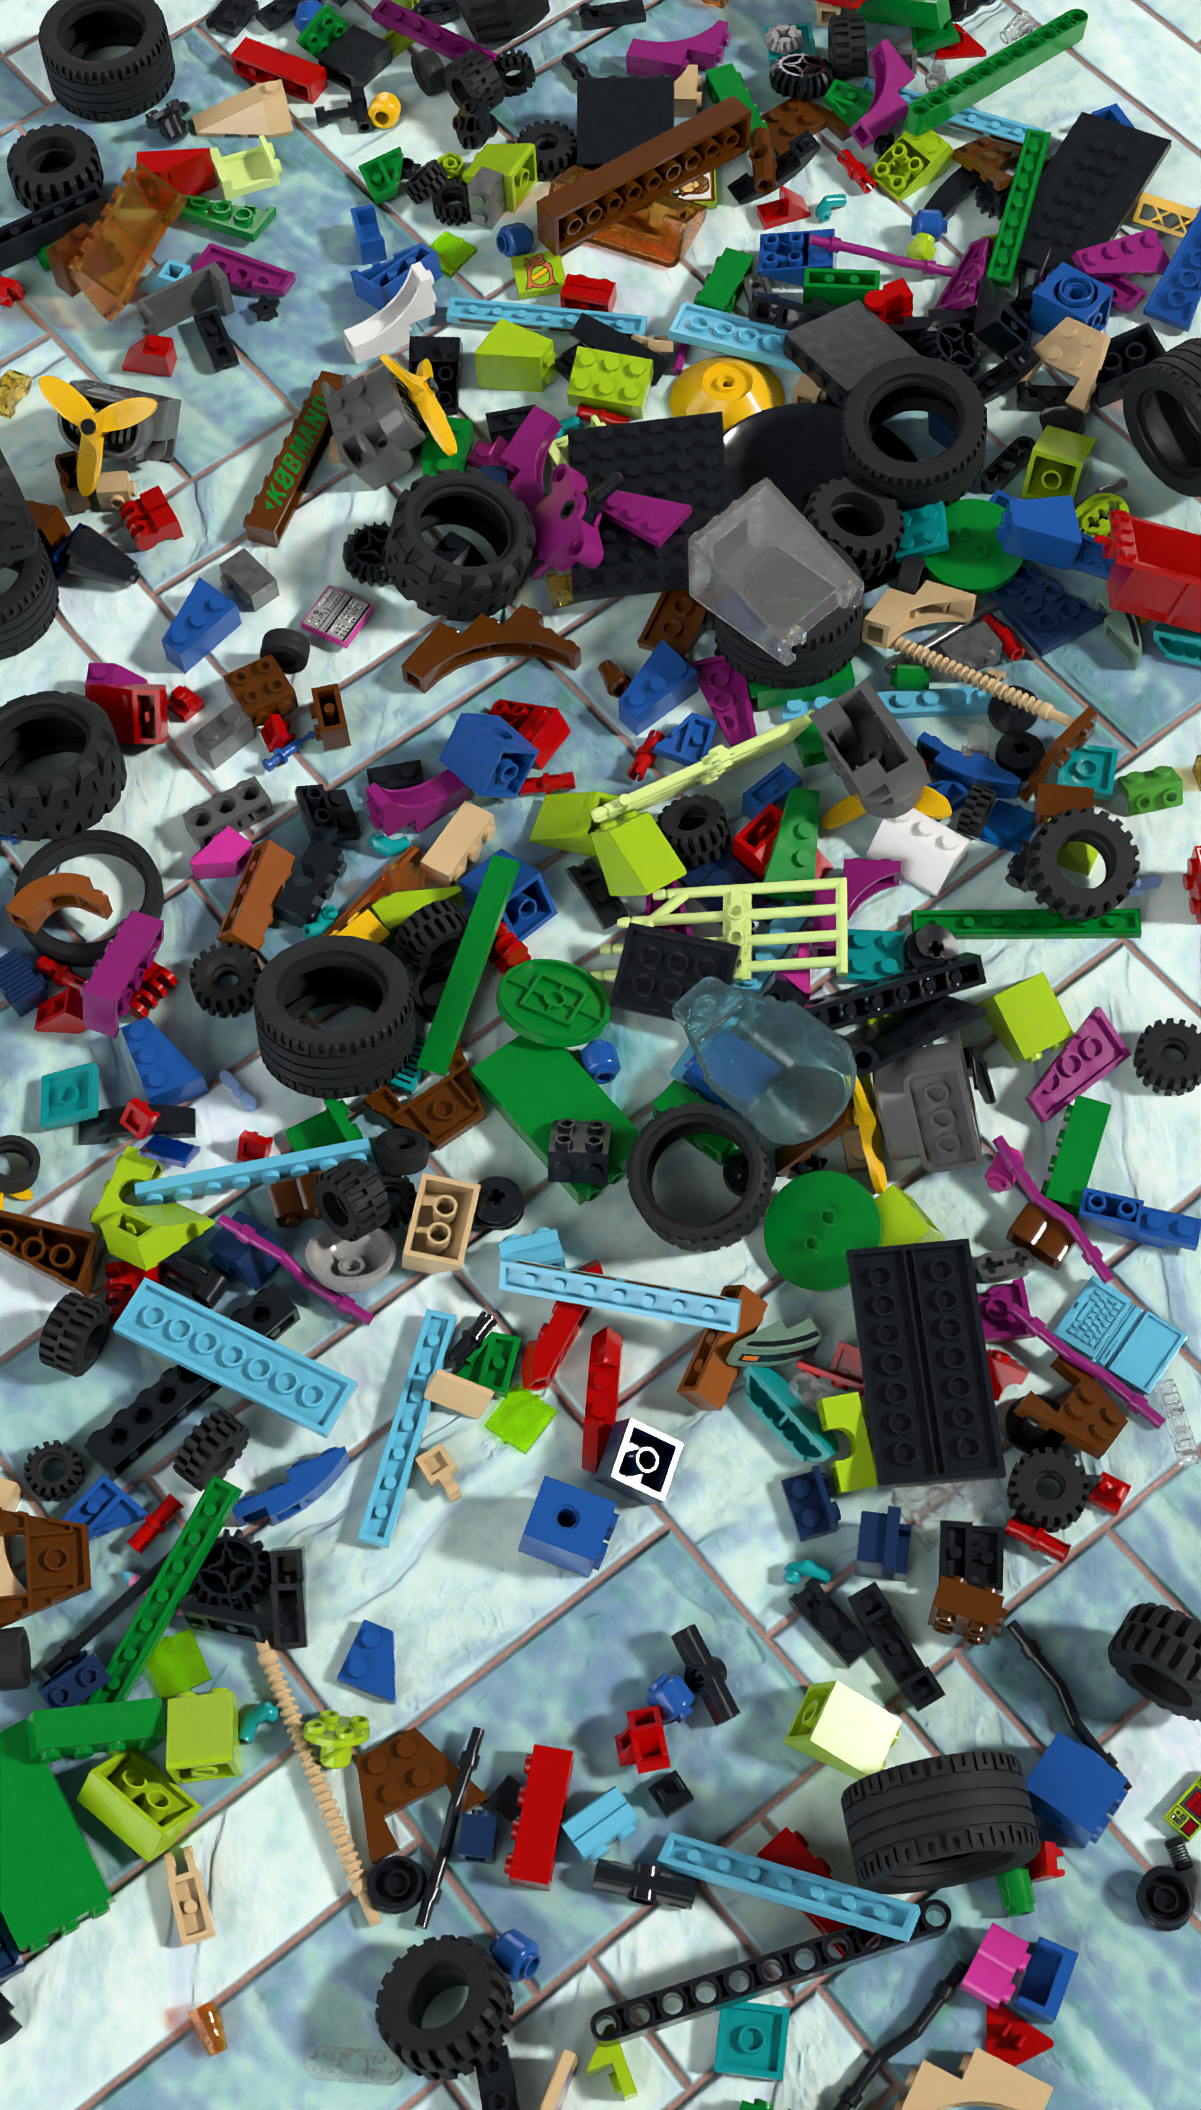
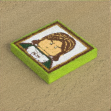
M715 169L670 193L668 197L690 204L689 209H716Z

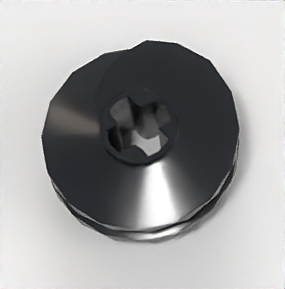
M1017 685L1009 686V688L1014 687L1016 691L1021 690L1022 695L1028 693L1029 698L1031 696L1036 698L1034 693L1028 689ZM998 695L996 697L992 696L988 703L987 713L989 721L996 730L1003 734L1018 730L1026 731L1037 721L1038 714L1032 715L1031 711L1026 712L1025 707L1019 709L1018 704L1013 706L1011 702L1006 703L1005 698L999 700ZM1010 706L1017 708L1018 713L1014 715L1013 712L1008 711V708Z
M1012 731L1003 735L998 741L995 761L1001 768L1015 773L1022 780L1021 782H1026L1040 767L1039 763L1045 756V749L1037 736L1025 731Z
M937 924L925 925L907 937L903 944V957L909 969L958 955L957 942L953 934L945 927Z
M501 1176L488 1177L480 1181L478 1184L481 1185L474 1214L476 1220L488 1228H496L501 1231L509 1230L518 1225L525 1209L523 1193L519 1186L511 1179ZM500 1201L501 1204L494 1205V1202Z

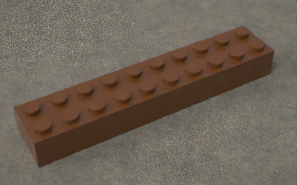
M733 95L536 201L538 240L552 254L557 256L647 207L663 195H669L749 151L752 111Z

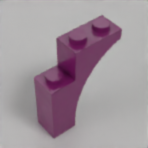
M718 20L708 30L696 36L677 41L657 42L633 38L626 53L627 73L640 74L645 77L667 74L674 76V81H676L688 65H698V70L703 71L716 68L718 63L722 64L725 47L730 45L731 33L728 32V22Z
M887 38L882 40L869 53L875 75L874 95L866 114L848 130L862 149H865L879 136L897 125L908 113L909 106L898 92L904 89L915 76Z
M535 405L500 457L505 462L507 471L516 476L508 488L514 491L517 501H523L531 516L535 508L545 499L543 491L544 464L551 444L562 428V425L554 416Z
M449 769L424 783L410 788L390 790L378 786L375 782L366 788L368 798L366 805L371 813L369 820L377 831L381 829L387 837L404 826L407 828L411 826L419 834L461 806L465 800L471 799L469 787Z
M863 858L844 859L843 877H847V923L854 912L870 897L888 888L899 886L901 861H892L890 859L864 860ZM836 889L814 891L813 905L836 904ZM836 915L814 916L812 931L836 930ZM836 941L812 943L811 957L836 956Z

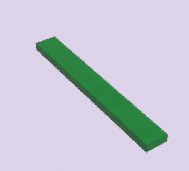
M1027 128L986 274L997 286L1010 288L1049 146L1051 132Z
M496 855L491 857L416 1066L421 1071L446 1077L521 866L517 860Z
M1047 909L911 910V934L925 925L937 924L950 931L955 940L1141 938L1142 930L1140 909H1113L1101 918L1095 920L1090 918L1086 922H1078L1076 917H1073L1070 921L1061 919L1062 913L1056 912L1055 915L1047 912Z
M213 1474L105 1668L111 1676V1681L92 1693L85 1705L127 1701L178 1609L180 1600L188 1591L243 1490Z

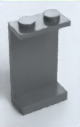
M216 262L137 300L139 308L137 317L144 327L141 330L143 337L148 334L159 336V333L216 304L226 316L235 312L228 277Z

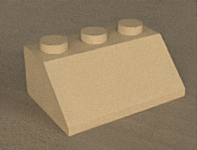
M422 1173L403 1250L402 1268L429 1274L462 1269L481 1185Z

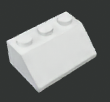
M912 808L909 812L899 817L883 819L866 853V857L871 860L890 859L892 861H901L900 877L937 898L967 859L970 840Z

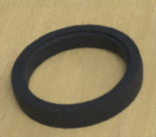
M107 830L77 831L71 837L47 843L24 865L15 886L14 896L26 885L47 876L53 869L69 859L86 854H107L127 861L143 877L145 894L139 910L140 913L160 919L164 905L161 875L148 852L131 838ZM41 927L36 934L20 928L30 944L40 954L48 956V958L59 964L81 968L94 967L98 959L102 960L109 940H114L117 935L115 934L107 939L93 943H70L51 936Z

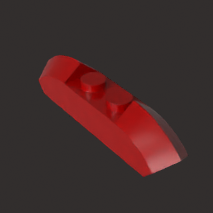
M598 1260L591 1261L577 1269L579 1271L604 1275ZM556 1300L552 1309V1314L554 1315L549 1324L545 1322L542 1325L538 1334L539 1340L529 1341L526 1346L521 1366L522 1383L525 1390L539 1391L549 1387L593 1307Z
M608 1325L592 1336L589 1358L582 1468L594 1474L597 1473L614 1422H617L623 1337Z

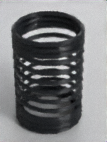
M1177 1836L1164 1842L1168 1850L1167 1852L1170 1853L1171 1862H1174L1172 1865H1175L1173 1867L1175 1870L1181 1872L1194 1866L1182 1836Z

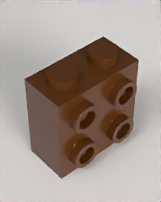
M81 223L46 249L56 286L72 298L109 270L100 235L85 223Z
M272 654L223 676L229 696L234 704L251 718L253 729L258 726H264L270 714L287 715L294 709L299 708L296 692Z
M941 1575L927 1624L933 1626V1629L941 1634L951 1635L955 1633L961 1635L970 1644L982 1646L984 1643L990 1645L992 1636L999 1637L1008 1609L1002 1608L1004 1596L998 1595L997 1590L987 1586L977 1588L968 1585L965 1579L958 1576L949 1575L945 1577Z

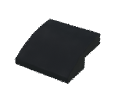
M940 1520L938 1585L941 1575L945 1577L954 1575L965 1579L968 1585L977 1588L987 1586L997 1590L998 1593H1002L1004 1527L973 1526V1522Z

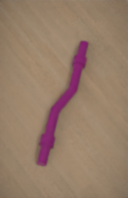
M811 235L809 238V245L826 248L829 252L838 253L841 251L865 256L895 266L919 270L925 275L933 276L938 274L951 277L954 272L953 267L937 264L933 260L925 259L921 261L902 257L871 247L841 241V238L833 236L825 238Z
M1002 1135L995 1138L992 1143L1004 1159L1003 1165L1009 1173L1014 1174L1032 1203L1065 1225L1083 1252L1082 1258L1088 1266L1091 1265L1104 1285L1112 1281L1114 1276L1102 1260L1103 1254L1097 1246L1092 1245L1073 1215L1042 1195L1024 1169L1023 1165L1025 1163L1019 1154H1014Z
M222 1213L216 1224L235 1234L237 1240L245 1245L249 1243L279 1261L305 1288L337 1306V1311L346 1316L350 1314L366 1325H370L375 1315L356 1305V1300L346 1294L343 1297L323 1286L311 1277L286 1251L256 1234V1230L246 1223L243 1226Z
M1017 1303L1010 1307L1008 1313L1026 1327L1025 1331L1033 1338L1038 1337L1064 1360L1100 1380L1128 1404L1127 1408L1137 1415L1139 1413L1157 1429L1163 1425L1166 1419L1147 1404L1148 1400L1140 1393L1136 1395L1107 1370L1073 1351L1045 1328L1046 1324L1037 1316L1033 1318Z

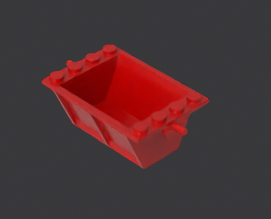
M1110 510L1108 517L1111 532L1107 534V537L1095 534L1093 542L1104 545L1103 558L1114 559L1107 580L1110 608L1201 633V535L1137 518L1123 510Z

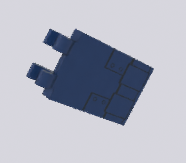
M728 851L721 853V858L712 860L709 865L703 864L698 868L689 866L686 868L687 874L677 879L684 887L758 883ZM757 894L752 895V909L774 908L775 906L770 902V898L757 897ZM723 897L695 898L708 912L723 911ZM766 919L763 921L768 925L772 922L773 919Z

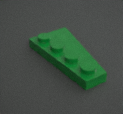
M951 18L940 30L920 27L911 28L913 49H917V56L961 42Z
M178 194L167 206V215L254 242L276 216V207L267 206L266 210L257 209L256 204L245 203V207L232 205V201L222 200L213 203L210 202L209 198Z
M794 787L789 790L779 822L780 828L772 845V854L763 874L765 875L763 882L815 879L820 791ZM814 891L757 894V897L812 903L814 902Z

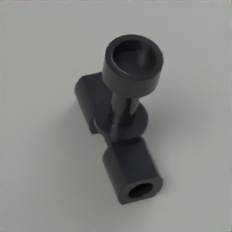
M354 86L349 89L351 102H347L348 107L325 111L324 106L315 107L318 127L328 126V120L350 117L351 122L356 120L358 133L365 134L371 132L372 124L368 115V109H366L367 102L363 86Z

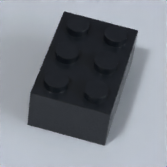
M1149 322L1110 338L1102 369L1098 371L1095 383L1097 386L1095 392L1091 394L1099 408L1123 399L1124 390L1131 375L1166 353Z

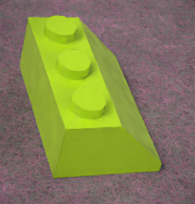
M126 1749V1752L115 1755L92 1769L76 1799L148 1863L168 1850L203 1808L136 1749Z

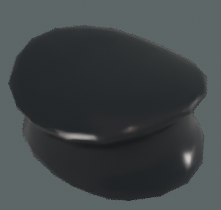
M1067 403L1050 405L1040 413L1039 422L1042 426V431H1044L1047 425L1081 435L1084 433V413L1068 406Z
M394 1855L385 1858L371 1870L367 1879V1892L371 1901L384 1912L396 1915L407 1912L422 1900L420 1899L424 1884H427L428 1880L425 1870L419 1863L405 1856Z
M1157 1866L1149 1869L1142 1877L1135 1896L1137 1906L1144 1919L1158 1930L1168 1932L1179 1930L1186 1925L1192 1915L1194 1896L1191 1887L1183 1875L1171 1867Z

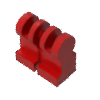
M900 278L884 284L882 290L869 291L865 295L864 305L885 324H903V316H913L911 311H913L914 295L904 278Z
M159 485L139 494V499L125 502L119 508L120 517L134 539L135 545L141 551L150 550L157 543L173 537L174 540L184 537L179 521Z
M500 922L487 959L491 964L494 963V968L503 976L511 967L531 960V956L527 953V946L522 941H518V937L514 932H509V927L504 922Z
M155 961L152 962L149 970L144 969L145 974L138 993L132 991L129 1013L139 1020L149 1016L148 1010L143 1005L151 1009H155L159 1005L152 994L160 999H164L168 992L162 985L173 989L178 984L174 974Z
M122 1261L111 1262L105 1266V1276L110 1278L105 1282V1290L110 1292L105 1295V1304L110 1306L111 1323L117 1322L145 1277L163 1286L164 1267L161 1262L148 1271L129 1262Z

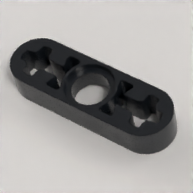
M1028 436L1016 438L983 471L980 486L985 493L994 494L996 489L1002 491L1029 464L1032 449L1036 444L1034 439ZM1003 462H1012L1015 467L1007 469L1001 464Z

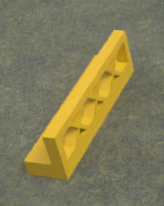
M1143 192L1132 221L1183 239L1187 233L1186 225L1193 222L1199 210ZM1144 205L1155 208L1158 215L1149 221L1140 218ZM1173 214L1178 216L1181 224L1170 229L1165 226L1162 218ZM1160 220L1161 225L1155 224L1153 222ZM1183 228L1185 233L1176 230Z

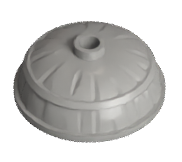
M328 1227L313 1236L305 1249L306 1264L316 1280L331 1290L344 1293L361 1292L377 1286L387 1277L396 1259L394 1240L380 1228L357 1241L348 1242L346 1239H341Z

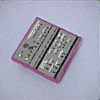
M328 585L302 620L301 627L310 633L347 649L375 611L374 605Z

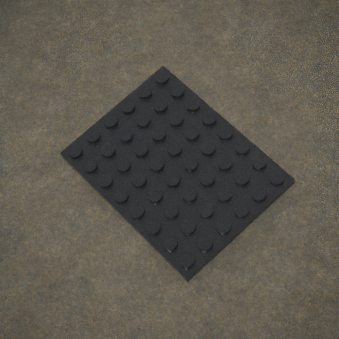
M722 411L568 430L569 466L586 477L588 488L591 490L596 489L613 472L619 471L625 478V483L617 489L619 491L691 505L692 507L691 515L660 548L601 516L598 530L604 550L603 559L594 569H589L579 562H576L571 567L573 601L580 602L715 586L720 567L731 554Z

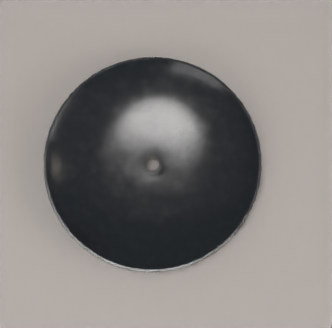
M795 403L776 406L748 416L724 433L731 553L747 541L764 534L780 531H798L799 520L815 488L831 479L838 481L841 477H848L843 455L842 413L844 410L841 407L821 403ZM881 424L872 440L883 453L897 460L919 462L909 447L897 435ZM836 522L841 529L852 535L867 537L862 530L852 524ZM895 556L889 567L883 570L882 574L863 580V594L881 587L898 575L901 563L897 562ZM796 593L775 594L795 600L814 599Z

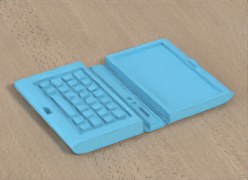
M1092 1275L1053 1331V1334L1067 1346L1138 1391L1149 1395L1188 1335L1150 1311L1145 1312L1143 1309L1132 1304L1131 1298L1108 1284L1104 1285L1102 1280Z

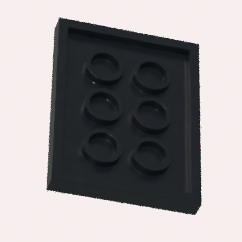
M629 922L609 1006L721 1032L742 947Z

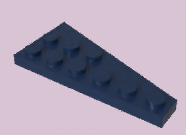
M1021 567L1018 574L1008 584L995 591L985 593L991 600L996 602L998 609L1040 657L1104 623V619L1107 617L1106 613L1101 610L1096 612L1087 606L1086 601L1081 598L1076 600L1065 593L1063 587L1031 568L1027 570Z

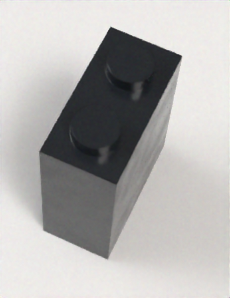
M354 24L318 56V64L325 67L327 79L348 91L354 86H363L364 88L392 62L390 43Z

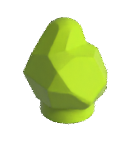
M917 233L915 239L911 240L906 247V257L921 261L925 259L933 260L937 252L934 246V237L927 233Z

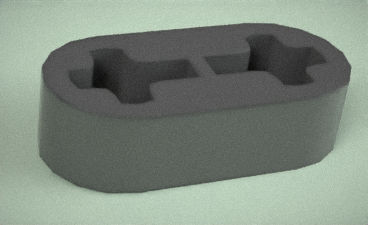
M1014 1247L983 1254L978 1258L976 1264V1276L986 1284L1027 1276L1033 1265V1256L1029 1250L1023 1247ZM1015 1257H1019L1020 1261H1025L1023 1267L1019 1268V1265L1014 1263ZM986 1263H990L991 1267H996L993 1274L984 1269Z

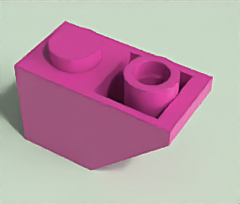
M227 826L222 832H218L203 850L196 852L189 862L194 877L198 880L237 877L247 865L253 850V844L230 826Z

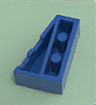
M421 242L393 254L394 258L381 264L379 260L371 263V268L359 272L357 269L351 271L350 274L356 296L380 311L399 292L408 276L411 265L417 262H421L425 270H430L434 282L437 281L443 274L436 251Z
M199 577L162 639L167 660L186 674L242 624L237 604Z
M661 640L618 700L619 720L638 736L698 691V672L668 644Z
M148 1017L120 1027L151 1104L176 1106L209 1093L204 1076Z

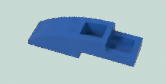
M925 731L918 737L916 750L923 759L933 764L932 776L939 780L954 777L969 791L974 783L996 790L995 798L1016 799L1018 797L1022 780L1015 773L1006 771L995 764L989 757H984L975 752L968 759L961 751L952 749L944 744L941 739L931 736Z
M1084 1187L1078 1217L1105 1231L1145 1245L1164 1249L1166 1244L1196 1251L1201 1231V1219L1143 1206L1144 1200Z
M345 1446L326 1449L321 1453V1456L312 1460H300L294 1463L292 1468L286 1470L290 1482L285 1484L282 1482L276 1483L262 1494L257 1496L248 1495L241 1498L232 1509L239 1526H245L268 1515L275 1526L295 1516L318 1500L331 1488L350 1463Z

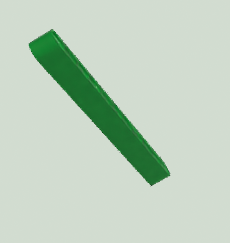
M1071 9L909 104L905 130L915 136L925 134L1080 42L1084 36L1088 14L1081 9Z

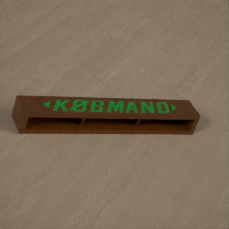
M322 370L318 379L313 381L311 393L308 398L304 399L299 417H295L289 436L285 437L280 454L274 458L270 474H267L264 478L260 494H257L254 498L250 514L247 513L244 518L243 527L246 529L249 541L275 548L278 547L329 444L330 436H333L321 383L325 381L338 391L343 388L341 380L343 375Z

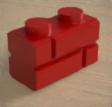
M567 274L560 293L561 308L612 312L617 297L616 282H611L604 278H589L582 274Z

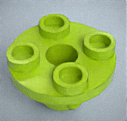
M324 1710L320 1712L319 1718L310 1720L305 1724L304 1737L307 1741L321 1746L319 1761L323 1766L330 1769L345 1768L351 1763V1756L353 1755L352 1746L360 1745L370 1737L369 1719L360 1715L352 1717L339 1716L337 1711Z

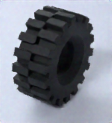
M544 120V124L536 121L533 127L529 124L526 126V131L521 130L519 133L520 137H517V143L535 144L537 176L540 182H545V178H550V182L555 181V177L563 179L565 178L564 173L569 175L572 172V168L575 169L577 139L576 135L574 136V131L572 129L568 130V125L563 124L560 126L559 121H554L551 124L550 120ZM542 148H553L552 150L547 151L540 150Z
M228 942L221 943L222 948L217 949L214 944L209 946L211 950L209 953L205 950L199 953L201 960L195 958L192 962L194 968H190L189 975L191 979L189 981L196 1002L199 1003L203 1011L207 1009L208 1013L212 1016H215L216 1012H218L220 1018H226L227 1013H231L232 1018L238 1017V1011L242 1010L245 1014L250 1011L248 1005L254 1006L253 991L255 989V982L261 973V967L255 954L251 955L250 949L244 947L241 951L240 944L233 943V946L229 947ZM235 975L238 977V982L230 988H219L216 985V982L223 976Z
M1167 1018L1165 1024L1160 1019L1155 1021L1154 1027L1148 1025L1144 1033H1141L1134 1053L1133 1066L1137 1067L1136 1075L1138 1078L1144 1076L1142 1082L1144 1086L1148 1087L1152 1084V1091L1157 1094L1160 1089L1165 1090L1164 1096H1171L1172 1091H1176L1177 1096H1181L1184 1094L1185 1088L1190 1093L1195 1089L1196 1085L1199 1086L1201 1084V1032L1196 1033L1197 1026L1193 1023L1190 1027L1185 1026L1186 1020L1180 1019L1178 1024L1174 1023V1018ZM1167 1048L1176 1049L1183 1054L1184 1060L1180 1063H1170L1161 1056V1052Z
M225 1409L211 1412L209 1418L205 1416L201 1420V1424L199 1426L196 1425L192 1429V1434L186 1436L184 1445L179 1447L177 1451L179 1455L174 1458L175 1464L173 1469L201 1492L203 1489H206L213 1474L223 1479L227 1475V1471L236 1465L235 1461L241 1458L243 1455L242 1450L248 1445L247 1440L250 1438L249 1428Z
M1045 1447L1041 1453L1036 1448L1031 1451L1030 1456L1025 1453L1020 1457L1019 1463H1015L1008 1481L1007 1497H1010L1008 1504L1011 1510L1015 1508V1517L1021 1520L1024 1518L1026 1520L1025 1523L1031 1526L1034 1524L1038 1528H1050L1051 1533H1055L1062 1526L1064 1530L1069 1528L1073 1521L1076 1523L1080 1518L1089 1497L1090 1489H1088V1485L1090 1482L1088 1476L1084 1477L1085 1468L1082 1464L1077 1467L1075 1464L1077 1458L1072 1454L1068 1459L1064 1457L1065 1451L1062 1449H1058L1056 1454L1052 1453V1447ZM1043 1478L1055 1480L1060 1485V1495L1053 1500L1040 1497L1036 1491L1037 1482Z

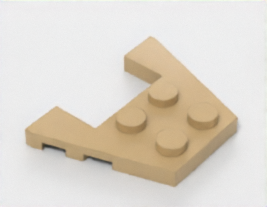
M1067 316L1032 348L1040 357V361L1019 382H1031L1042 364L1054 368L1079 380L1065 402L1068 406L1087 414L1090 409L1089 400L1091 394L1095 392L1097 386L1095 383L1098 371L1102 369L1111 339L1107 334Z

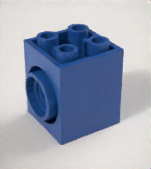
M1062 262L1056 269H1052L1042 285L1038 284L1033 290L1031 296L1033 303L1029 311V326L1033 331L1045 337L1068 316L1096 330L1102 331L1108 324L1114 289Z
M461 713L444 746L439 761L478 796L517 798L540 751L499 715Z
M544 1476L524 1529L518 1551L589 1578L592 1569L599 1571L609 1544L604 1543L603 1540L610 1541L619 1515L614 1513L617 1502Z
M1060 1731L1026 1780L1033 1814L1084 1849L1089 1841H1092L1094 1844L1097 1843L1111 1820L1106 1817V1814L1109 1813L1114 1816L1128 1794V1791L1123 1788L1128 1780L1127 1777L1109 1766L1095 1751L1079 1742L1071 1740Z

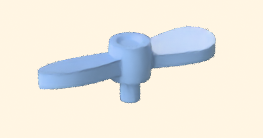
M1151 875L1142 881L1137 879L1135 886L1130 890V894L1127 897L1132 894L1138 896L1143 890L1159 887L1162 878L1159 875Z
M221 1071L219 1074L221 1082L232 1090L234 1097L240 1099L245 1109L251 1112L255 1111L258 1106L256 1099L245 1091L242 1084L237 1083L235 1077L230 1072Z

